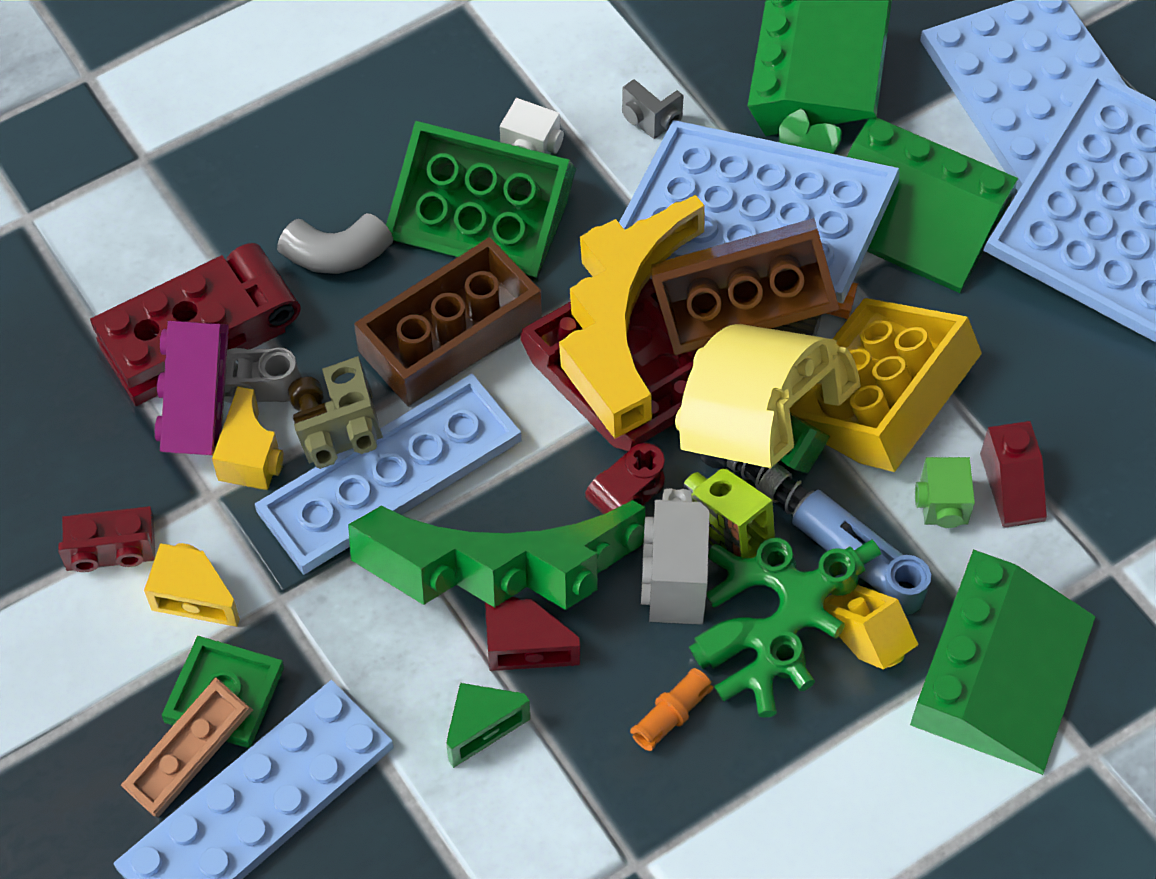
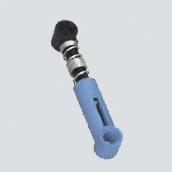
M699 453L701 460L712 468H731L733 472L741 471L742 479H751L755 483L756 489L768 496L772 502H780L784 505L785 512L793 514L792 524L826 551L835 548L846 549L849 546L855 550L873 539L882 555L865 564L866 571L858 576L879 593L898 599L905 615L913 614L921 609L931 582L929 566L922 559L900 553L821 490L811 492L805 490L800 486L801 480L797 482L792 480V473H789L779 463H776L772 468ZM897 582H908L915 588H903Z

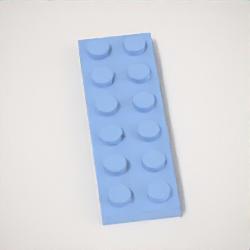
M470 374L380 428L383 438L377 440L375 450L360 454L354 452L352 448L338 453V458L334 464L321 469L315 467L255 503L256 512L303 575L350 547L349 523L381 505L402 515L522 441L521 431L473 374Z
M330 680L113 864L125 879H243L394 748L393 741Z

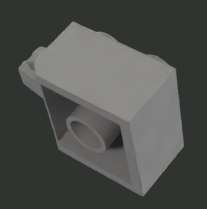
M664 489L662 500H655L654 517H645L641 605H650L649 622L703 624L708 576L709 510L701 502H692L691 490Z

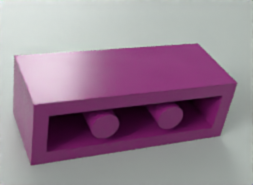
M168 321L167 329L162 330L160 352L161 355H166L165 372L159 374L157 394L159 398H163L162 416L158 415L155 422V440L160 441V452L199 455L214 454L223 426L229 325Z

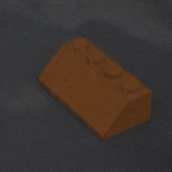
M814 218L651 264V277L675 355L704 347L717 332L730 325L743 324L771 329L839 310Z

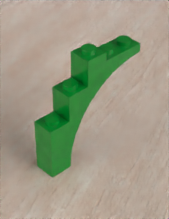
M631 500L606 514L572 525L542 531L486 533L437 527L407 518L381 505L348 524L351 561L423 605L458 585L495 608L527 587L567 610L597 590V574L644 544L645 507Z

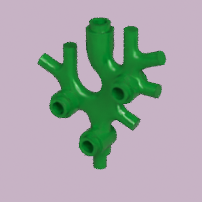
M781 538L765 540L759 546L756 557L753 558L737 556L717 543L711 547L708 552V559L728 572V577L725 581L706 592V597L713 608L754 585H765L773 588L780 598V605L772 616L767 618L738 617L722 621L694 637L695 643L689 646L691 653L702 670L709 666L714 669L746 648H753L757 651L758 655L753 663L714 686L723 702L744 689H752L755 693L758 716L766 718L777 714L773 694V679L776 675L781 678H791L799 691H805L813 686L815 680L805 667L806 656L802 643L796 634L802 628L815 627L835 639L839 637L845 627V623L825 611L823 606L824 600L830 593L836 596H844L854 591L858 585V575L866 571L864 565L882 555L873 539L855 550L851 546L846 549H831L820 558L819 568L807 572L797 570L792 548L787 541ZM787 656L793 657L790 660L781 661L783 658Z

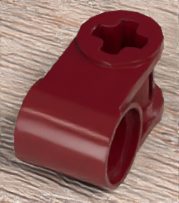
M649 443L633 446L609 469L596 476L585 492L586 500L602 514H606L631 500L644 506L655 495L660 493L664 487L665 476L663 468L665 460L662 451L657 446Z

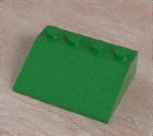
M766 0L748 100V108L765 136L779 134V127L783 120L799 109H803L807 114L810 126L824 123L833 125L877 117L892 0Z
M877 117L869 118L855 139L847 157L899 168L900 179L867 252L961 293L985 252L983 250L987 241L1012 202L1018 178Z
M415 121L386 226L392 234L393 241L453 257H459L490 237L527 276L538 279L565 211L576 167L569 159Z
M973 549L919 695L910 726L1043 775L1095 616L1020 566Z

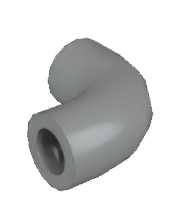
M368 213L364 214L350 228L338 233H324L304 220L296 219L283 230L278 241L277 250L293 263L313 272L340 274L360 269L379 257L393 243V237L388 227L378 217Z

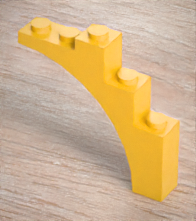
M696 195L682 202L673 203L667 209L647 219L639 220L625 230L615 219L602 226L594 227L588 233L580 236L582 264L592 277L584 278L577 285L570 288L571 312L583 330H576L565 339L559 341L561 368L614 439L652 420L651 393L635 368L627 344L630 316L641 289L651 277V264L666 260L679 247L704 232L705 205Z

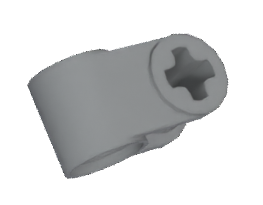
M279 347L272 349L247 350L234 348L227 350L224 401L232 403L237 386L254 389L257 402L290 401L288 388L293 381L301 378L295 356L291 351Z

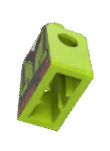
M720 469L708 479L699 472H696L685 480L682 489L691 490L692 502H701L709 510L708 542L712 546L717 543L737 556L753 558L756 557L761 543L767 539L775 538L772 500L728 469Z

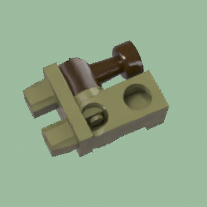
M359 356L322 369L331 398L329 402L322 404L324 399L323 390L320 382L315 378H298L288 388L290 403L294 409L299 411L293 414L297 436L308 462H314L319 469L334 464L338 458L337 454L353 448L354 452L364 454L375 450L377 440L383 438L372 400V392ZM346 373L355 374L354 378L346 383H334L340 375Z

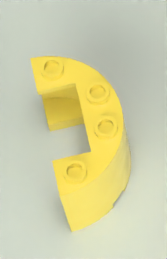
M734 324L723 328L708 341L704 348L698 349L695 354L694 366L686 384L681 408L678 410L675 419L676 428L680 432L681 450L772 468L794 448L789 408L818 383L822 384L824 403L840 406L861 387L857 366L851 353L847 348L839 347L836 344L837 340L743 324Z

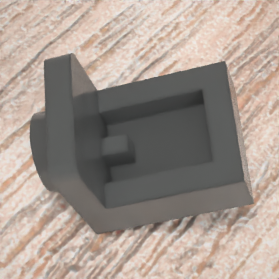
M633 79L622 88V113L629 123L639 126L650 137L655 139L666 130L668 131L673 120L681 121L684 95L676 90L660 101Z

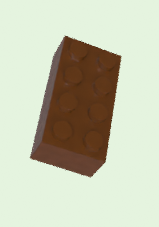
M489 237L356 321L354 326L358 351L407 406H410L520 334L523 328L542 318L541 290Z

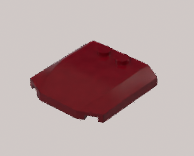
M651 278L641 289L632 310L627 333V344L635 368L651 393L652 420L614 439L561 368L559 341L565 339L576 330H583L572 315L571 301L522 329L520 340L532 364L613 447L629 451L633 446L646 442L675 424L676 415L681 408L686 384L694 366V357L698 349L678 355L674 354Z

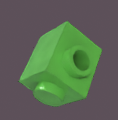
M926 457L920 482L915 484L916 508H923L924 525H938L943 528L968 525L975 504L970 457Z

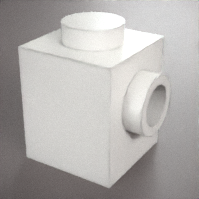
M518 98L515 99L500 125V142L549 155L551 153L556 154L563 141L564 132L560 130L559 112Z

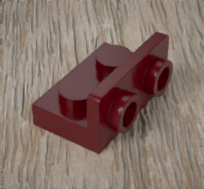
M151 506L62 516L63 542L58 544V550L66 571L91 572L98 567L114 565L134 567L142 562L155 560L154 515Z

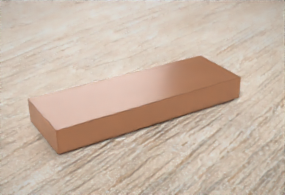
M215 678L121 786L153 816L159 818L253 709L223 682Z

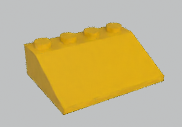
M864 298L833 337L834 340H837L836 344L839 347H845L851 353L857 366L861 387L840 406L824 403L822 384L817 383L797 400L789 410L797 417L829 435L830 438L826 443L829 447L859 464L895 472L982 354L969 318L967 316Z

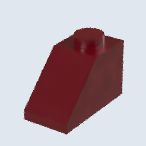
M1031 421L988 427L980 456L1003 528L1045 522L1047 512L1043 458Z
M511 597L495 608L485 602L489 671L580 665L579 637L531 599L520 600L517 597Z

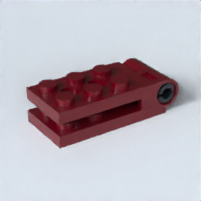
M247 243L233 250L226 260L223 255L216 257L90 318V321L98 336L96 339L101 351L134 405L138 406L158 396V377L161 372H165L166 355H161L160 337L162 330L167 329L168 321L229 325L227 350L234 348L249 350L285 333V327L294 322L299 316L301 306L261 246L256 243Z

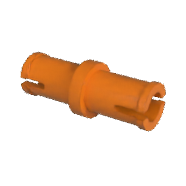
M693 668L669 693L664 692L660 694L655 700L656 706L630 730L636 743L643 749L652 751L656 744L672 728L682 726L689 718L688 713L713 690V686L710 685L712 683L702 671Z

